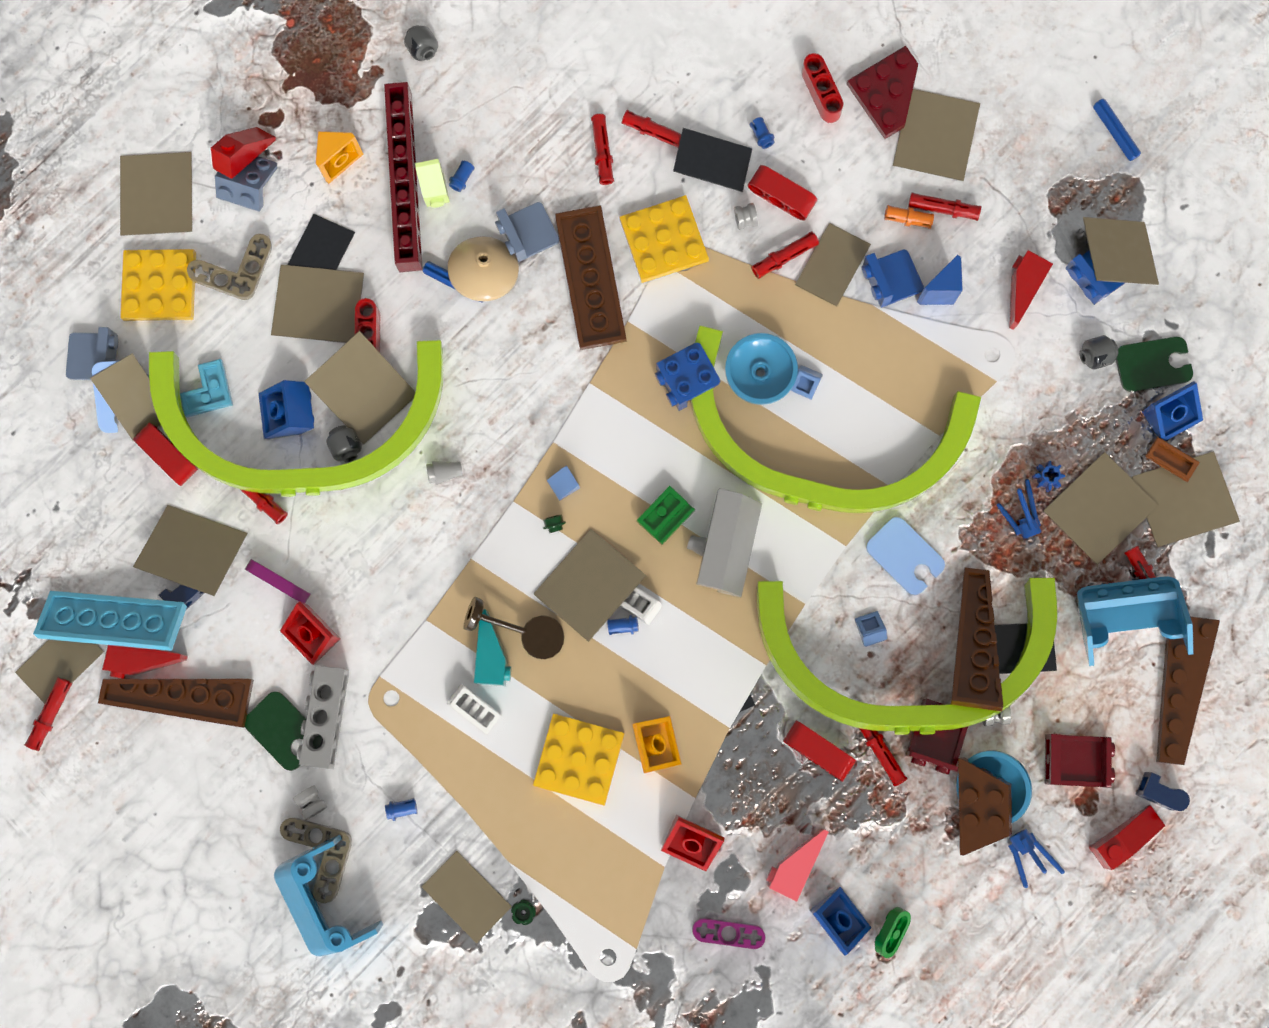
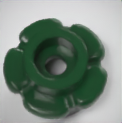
M562 514L543 519L545 525L543 529H548L549 533L563 530L562 525L566 524V521H563Z
M521 900L512 906V919L516 924L528 925L533 921L532 918L536 915V909L528 900ZM522 910H525V915L521 914Z

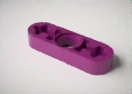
M250 559L245 567L246 571L297 601L306 603L311 595Z
M699 918L692 927L694 937L698 941L758 949L763 946L766 938L763 929L753 924ZM702 923H707V928L715 929L714 924H720L717 930L718 939H713L714 933H706L705 937H701L700 932L696 931L697 927H701ZM726 926H731L736 930V936L731 941L722 938L721 932ZM739 928H745L743 930L744 934H752V930H757V934L761 936L760 940H756L755 944H751L749 938L742 937L743 943H739Z

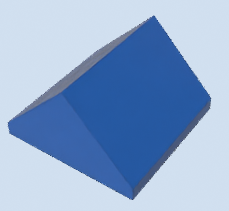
M959 255L924 288L917 303L920 305H954L963 291L962 262Z
M1195 381L1152 403L1142 411L1156 436L1166 441L1203 421L1198 386Z
M841 887L837 888L809 910L844 956L872 928Z

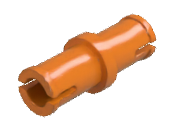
M887 205L884 220L904 223V226L908 227L915 225L931 229L934 214L914 211V208L911 207L903 209Z

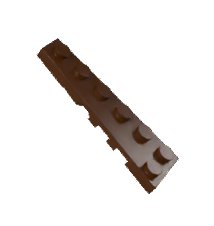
M964 568L951 705L1002 712L1003 696L999 675V657L997 655V638L994 627V609L992 607L993 599L989 570Z
M1190 616L1193 624V654L1188 655L1183 638H1166L1156 762L1185 765L1220 620Z
M103 679L98 704L244 728L254 680Z

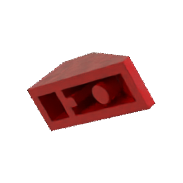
M258 127L224 135L210 147L213 169L233 179L276 141V137Z
M1029 250L1023 257L1019 255L1012 268L1016 269L1011 277L1009 328L1012 330L1020 323L1053 263Z
M108 645L102 670L111 671V677L125 679L126 674L135 676L187 661L188 656L157 649Z
M1148 805L1089 848L1104 869L1114 870L1137 853L1165 827V824L1152 806Z

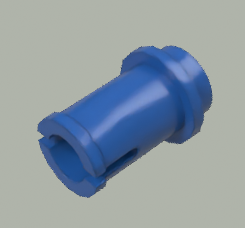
M758 117L749 124L758 139V146L762 147V149H767L775 143L774 134H770L763 117Z
M462 160L454 176L449 178V186L457 192H461L462 189L464 190L466 188L465 184L475 167L468 161Z
M629 615V618L608 619L607 621L609 635L631 632L632 635L634 632L639 631L638 618L632 617V615Z
M415 798L396 803L390 801L389 804L385 805L387 819L396 821L398 817L418 814Z

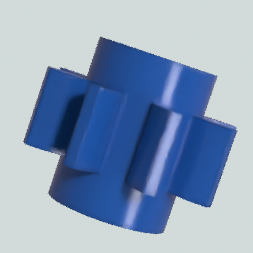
M1048 461L1044 468L1043 465L1039 464L1036 467L1039 473L1032 476L1033 479H1037L1038 484L1036 488L1042 486L1045 487L1046 492H1049L1052 489V485L1056 489L1061 487L1058 481L1065 477L1059 470L1061 465L1056 467L1052 465L1051 461ZM1047 472H1048V475H1049L1050 477H1053V479L1050 480V481H1049V477H1045V475H1044V474H1046Z

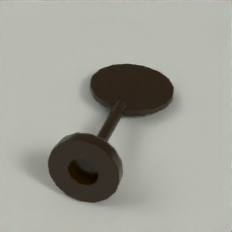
M478 597L472 599L465 616L464 630L473 631L476 629L479 621L482 620L522 633L521 641L523 648L530 656L536 659L545 660L552 658L560 652L564 644V632L557 620L550 616L541 615L529 620L523 628L482 614L483 600Z

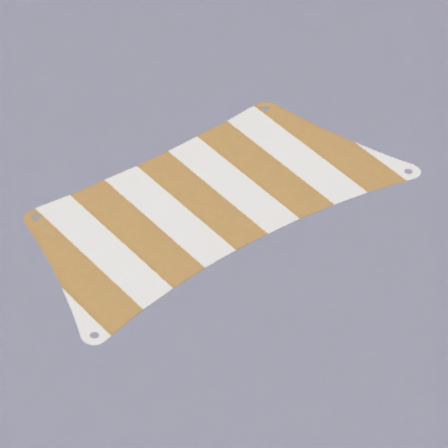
M705 247L709 262L693 266L687 271H678L648 282L629 320L624 326L627 342L613 344L554 442L517 497L426 621L372 686L368 705L375 719L422 764L469 814L551 916L586 969L597 979L603 982H615L623 978L628 972L664 868L670 857L669 854L662 852L661 848L676 815L687 818L731 725L770 661L759 629L757 612L758 581H783L784 614L787 630L789 631L803 607L845 547L874 513H846L823 508L821 511L807 508L808 504L798 502V505L786 503L784 498L765 493L736 477L717 459L706 444L698 429L691 400L688 401L687 407L680 411L676 405L671 406L666 397V394L669 393L665 385L660 386L654 373L657 372L656 363L694 344L699 326L723 331L714 366L720 378V384L713 388V395L719 417L733 441L752 459L774 471L833 487L863 490L884 487L900 481L945 431L953 396L957 391L981 397L1012 367L1015 361V350L1012 343L1005 337L993 332L956 326L881 308L842 296L836 307L796 286L797 281L769 272L760 279H757L752 272V265ZM757 333L771 334L779 337L791 347L797 359L798 370L803 365L823 374L812 400L790 391L777 402L766 405L752 404L738 397L728 384L725 365L730 350L739 340L746 336ZM990 347L997 348L1000 352V358L996 362L987 361L984 355L986 349ZM757 370L756 374L761 377L765 375V372ZM567 465L579 484L580 489L559 501L547 480ZM671 486L688 504L695 508V512L661 545L636 520ZM719 488L744 494L762 503L741 598L717 592V589L697 585L702 556L687 549L692 535L707 538ZM562 514L563 521H566V524L562 525L563 530L549 533L548 529H543L545 526L543 519ZM590 529L647 575L637 587L662 604L661 609L649 625L638 619L639 631L634 632L632 635L631 632L609 635L606 621L588 642L534 595L535 591ZM632 592L631 595L628 597V599L626 600L627 604L634 596L635 592ZM474 597L482 599L484 602L483 609L488 611L490 617L523 628L529 620L541 615L550 616L557 620L564 632V644L560 652L552 658L545 660L536 659L530 656L523 648L521 641L522 633L493 624L507 658L508 666L512 667L511 680L506 681V686L475 684L474 675L479 623L473 631L463 629L465 616ZM642 597L639 599V601L637 602V604L634 606L635 609H637V607H638V606L640 605V603L642 602V600H643ZM620 606L609 619L629 618V615L635 616ZM461 684L502 715L487 735L447 704ZM393 690L399 694L400 699L395 706L390 707L384 703L383 697L387 691ZM464 693L456 705L460 707L468 695ZM473 699L464 711L468 713L476 701ZM481 705L472 717L476 719L484 707ZM488 712L480 724L484 725L492 713ZM553 713L625 733L605 806L533 786ZM670 716L682 765L644 773L632 724ZM604 949H611L616 953L617 958L613 965L606 966L601 962L600 954Z

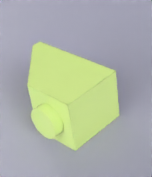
M439 159L415 163L426 206L437 208L443 206L444 203H449L446 180Z

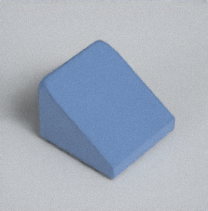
M801 365L791 391L812 400L823 374Z
M567 465L547 480L559 501L580 489L579 484Z
M878 611L855 618V623L865 647L887 640V630Z

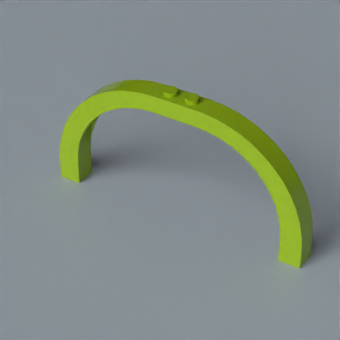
M699 326L695 343L701 344L714 367L723 331ZM713 388L691 399V405L698 429L713 454L729 471L750 486L765 493L784 498V502L798 505V502L808 504L807 508L821 511L823 508L846 513H867L890 509L920 496L935 485L951 469L971 437L981 397L957 391L953 396L943 437L930 459L917 471L896 483L863 490L843 489L786 475L763 466L741 450L726 431L715 405Z
M441 340L417 341L418 375L416 392L410 410L401 426L392 437L372 453L353 462L333 467L260 470L236 465L211 452L196 437L184 414L179 387V357L174 351L149 352L150 392L155 412L166 435L174 446L203 473L221 483L245 491L281 493L283 497L296 496V493L306 492L308 496H317L322 491L343 490L372 481L399 465L418 446L432 424L441 399L443 387V348Z
M1029 578L1024 585L1027 608L1026 640L1018 663L1012 673L1001 683L1003 696L1002 711L1013 704L1030 687L1040 674L1051 652L1057 627L1055 578ZM758 581V622L767 655L776 672L796 696L824 716L856 728L894 731L896 735L910 734V731H920V734L928 735L934 734L938 730H951L971 726L1001 712L951 704L873 705L856 701L837 693L814 676L802 662L793 647L785 622L783 581Z

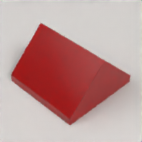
M301 601L295 605L280 630L312 665L316 664L341 639L309 605Z
M676 815L661 851L707 871L722 846L725 837Z

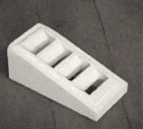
M636 587L633 590L635 594L627 604L625 600L620 606L649 625L661 609L662 604L648 593ZM642 597V598H643L642 602H641L640 605L637 607V609H635L634 606L637 604V602L639 601V599Z
M463 684L459 686L447 702L450 707L486 735L502 716ZM464 693H466L468 697L464 700L461 706L458 707L456 705L457 702L461 699ZM474 699L476 703L469 710V712L466 713L464 710L469 705V703ZM482 705L484 709L481 711L478 717L474 719L472 716ZM491 712L492 715L484 725L480 724L485 715Z

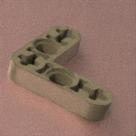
M264 234L254 235L250 239L237 273L202 260H193L187 266L188 276L197 284L241 300H248L253 297L271 253V241ZM261 240L264 241L266 248H261L259 256L263 257L262 260L254 256L257 252L255 243H260ZM250 261H255L259 264V269L254 273H250L245 268L246 264ZM199 266L207 274H210V270H213L210 275V282H207L208 278L206 275L199 274L198 277H195V273L192 270L198 269ZM217 275H226L228 282L224 286H218L214 282ZM233 278L236 279L235 284L243 286L244 283H247L250 291H244L241 294L240 289L235 286L232 287V290H229L232 286Z
M299 818L286 819L280 826V833L284 839L291 842L315 847L327 841L328 831L331 832L330 838L339 834L343 836L342 840L346 842L345 846L337 849L336 844L324 851L313 889L316 901L320 903L333 901L338 894L352 846L351 836L345 831ZM294 822L295 828L303 830L305 825H307L308 827L304 832V840L301 839L303 835L301 833H293L290 836V831L286 830L287 826L292 825ZM315 828L319 829L323 834L322 840L319 843L312 842L309 837L310 832ZM329 860H336L339 863V870L336 874H330L327 871L326 864ZM323 876L330 879L336 878V881H331L328 886V890L332 891L331 895L323 898V893L319 892L320 888H324L327 880H322Z

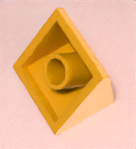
M318 131L316 165L325 181L329 184L363 155L352 133Z
M670 716L632 724L644 773L682 765Z

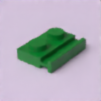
M669 486L636 522L663 545L695 512V508Z

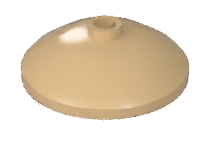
M474 237L467 239L452 251L448 260V276L451 284L461 295L472 300L492 301L501 298L514 287L518 278L519 266L515 254L510 255L505 243L495 238ZM480 259H486L487 261H486V262H480L479 260H480Z

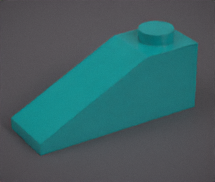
M483 609L482 614L489 616L488 611ZM480 620L474 683L506 686V681L511 680L512 667L508 666L507 658L493 624Z

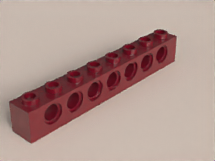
M408 82L384 84L394 260L399 273L422 271L412 93Z

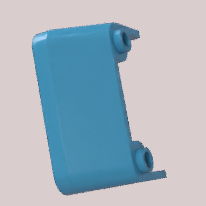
M1164 576L1083 587L1077 592L1083 642L1089 666H1094L1093 648L1105 646L1109 641L1108 633L1158 627L1160 634L1165 638H1183L1188 655L1193 654V624L1177 579Z
M340 834L281 863L274 873L276 884L310 953L315 956L342 952L378 934L383 926L382 921H379L352 935L347 928L341 925L329 928L307 882L311 881L317 873V864L313 856L335 846L342 839Z

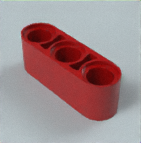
M816 53L809 54L804 59L802 77L821 118L825 122L834 123L841 116L844 104L843 99L823 57ZM815 66L818 70H810L808 67ZM825 86L827 90L822 91L819 90L817 87ZM834 106L837 110L830 111L827 109V107Z
M764 165L759 166L747 185L754 194L802 221L806 220L818 201L813 193Z
M364 298L359 300L355 306V334L359 331L362 334L366 331H373L372 336L367 340L380 353V311L373 300ZM373 308V312L369 316L362 315L365 309Z
M151 422L132 438L180 486L198 470Z
M797 720L783 739V742L842 782L856 763L853 757Z

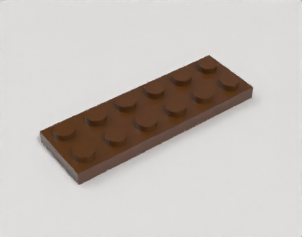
M601 205L556 213V223L580 350L627 342Z

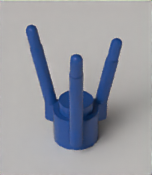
M1029 479L1025 480L1031 514L1022 490L1020 488L1017 489L1026 517L1018 520L1019 526L1004 507L997 503L998 509L1013 527L1016 536L1021 534L1023 540L1042 532Z
M1024 829L1009 838L1012 844L1008 847L1013 853L1024 888H1028V883L1018 851L1022 855L1029 852L1042 873L1046 874V868L1033 850L1036 847L1061 874L1065 873L1059 863L1036 840L1032 832L1029 833L1027 829Z

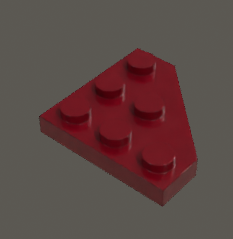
M906 46L847 80V86L884 139L903 129L906 124L918 69V62Z

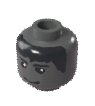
M416 25L407 31L404 44L411 56L418 61L433 58L438 49V41L430 29L426 26Z
M1105 335L1086 340L1079 353L1080 359L1083 364H1086L1093 370L1112 365L1118 356V346L1113 339Z
M345 425L332 429L326 439L332 457L337 461L352 462L357 459V454L362 449L355 430Z

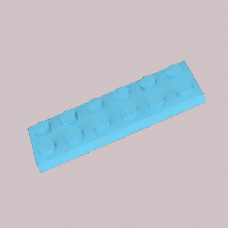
M50 591L33 634L39 639L172 651L187 606L184 602Z

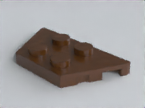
M965 757L958 759L960 855L962 856L1012 835L1011 783L1002 778H997L990 771L968 762L969 760Z

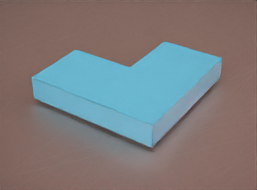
M221 359L199 364L198 369L203 387L180 393L184 414L187 418L233 405L224 364Z

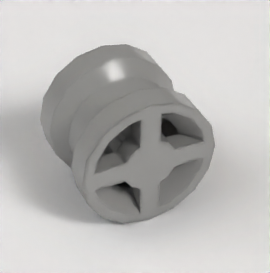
M754 203L748 204L747 207H734L739 230L749 225L752 227L758 226Z

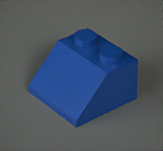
M283 380L258 393L264 439L300 435L314 429V415L312 414L311 406L312 396L309 386L305 382Z

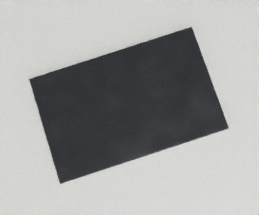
M683 128L673 172L743 192L752 148Z
M313 214L287 265L337 270L355 232Z
M1027 623L994 625L997 638V655L999 657V674L1012 673L1018 663L1026 640ZM1054 642L1047 662L1041 672L1057 671Z

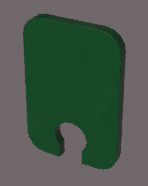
M1170 337L1120 346L1116 363L1123 389L1128 392H1136L1189 382L1193 377L1192 364L1174 368L1169 363V356L1171 354H1186L1189 352L1186 341L1181 337Z
M271 692L247 715L245 728L284 769L293 771L301 766L299 765L300 760L293 754L291 746L295 740H303L304 735H301V726L306 718L282 693ZM321 735L316 736L313 740V746L316 749L322 744L323 738Z

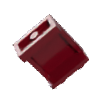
M927 698L923 699L921 705H946ZM968 726L951 730H938L934 734L928 735L920 734V731H913L906 756L912 758L911 763L925 767L926 763L936 766L935 771L949 775L950 771L957 772V763Z
M1045 734V784L1111 788L1112 783L1115 781V769L1112 768L1115 744L1112 742V738Z

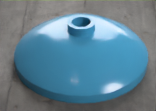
M757 333L742 338L732 347L726 360L725 373L730 388L738 397L752 404L766 405L781 400L791 391L797 378L798 364L793 350L785 341L771 334ZM763 370L765 375L760 377L756 374V371Z
M996 750L983 751L970 757L968 762L990 771L997 778H1002L1011 783L1012 823L1021 818L1027 811L1032 799V784L1024 766L1013 756ZM958 773L957 782H956V790H957L958 799H959V773Z

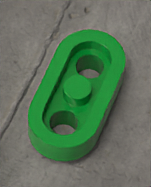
M896 907L888 912L886 921L874 942L875 951L881 956L890 958L897 952L911 922V915L908 911Z

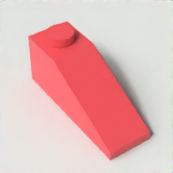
M824 829L819 830L780 861L776 868L772 866L766 878V881L769 882L768 887L797 902L829 832Z

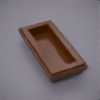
M1158 436L1145 455L1146 458L1186 482L1189 481L1200 463Z

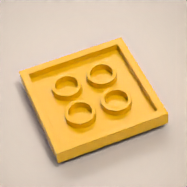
M686 195L619 217L641 283L709 262V257Z
M194 249L123 250L120 318L123 321L194 320L195 282L189 278L187 266L190 262L196 260V251Z
M553 713L533 786L605 806L625 733Z

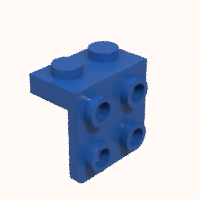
M903 249L877 259L875 253L865 256L862 272L864 277L869 280L872 295L875 300H878L881 308L923 291L924 285L907 250Z
M1090 250L1082 256L1079 254L1073 258L1065 268L1070 277L1076 281L1085 296L1094 305L1125 284L1123 282L1096 281Z
M694 343L656 363L657 372L654 373L660 386L665 385L669 393L666 394V397L671 406L676 405L679 411L687 407L689 400L720 384V378L700 343Z

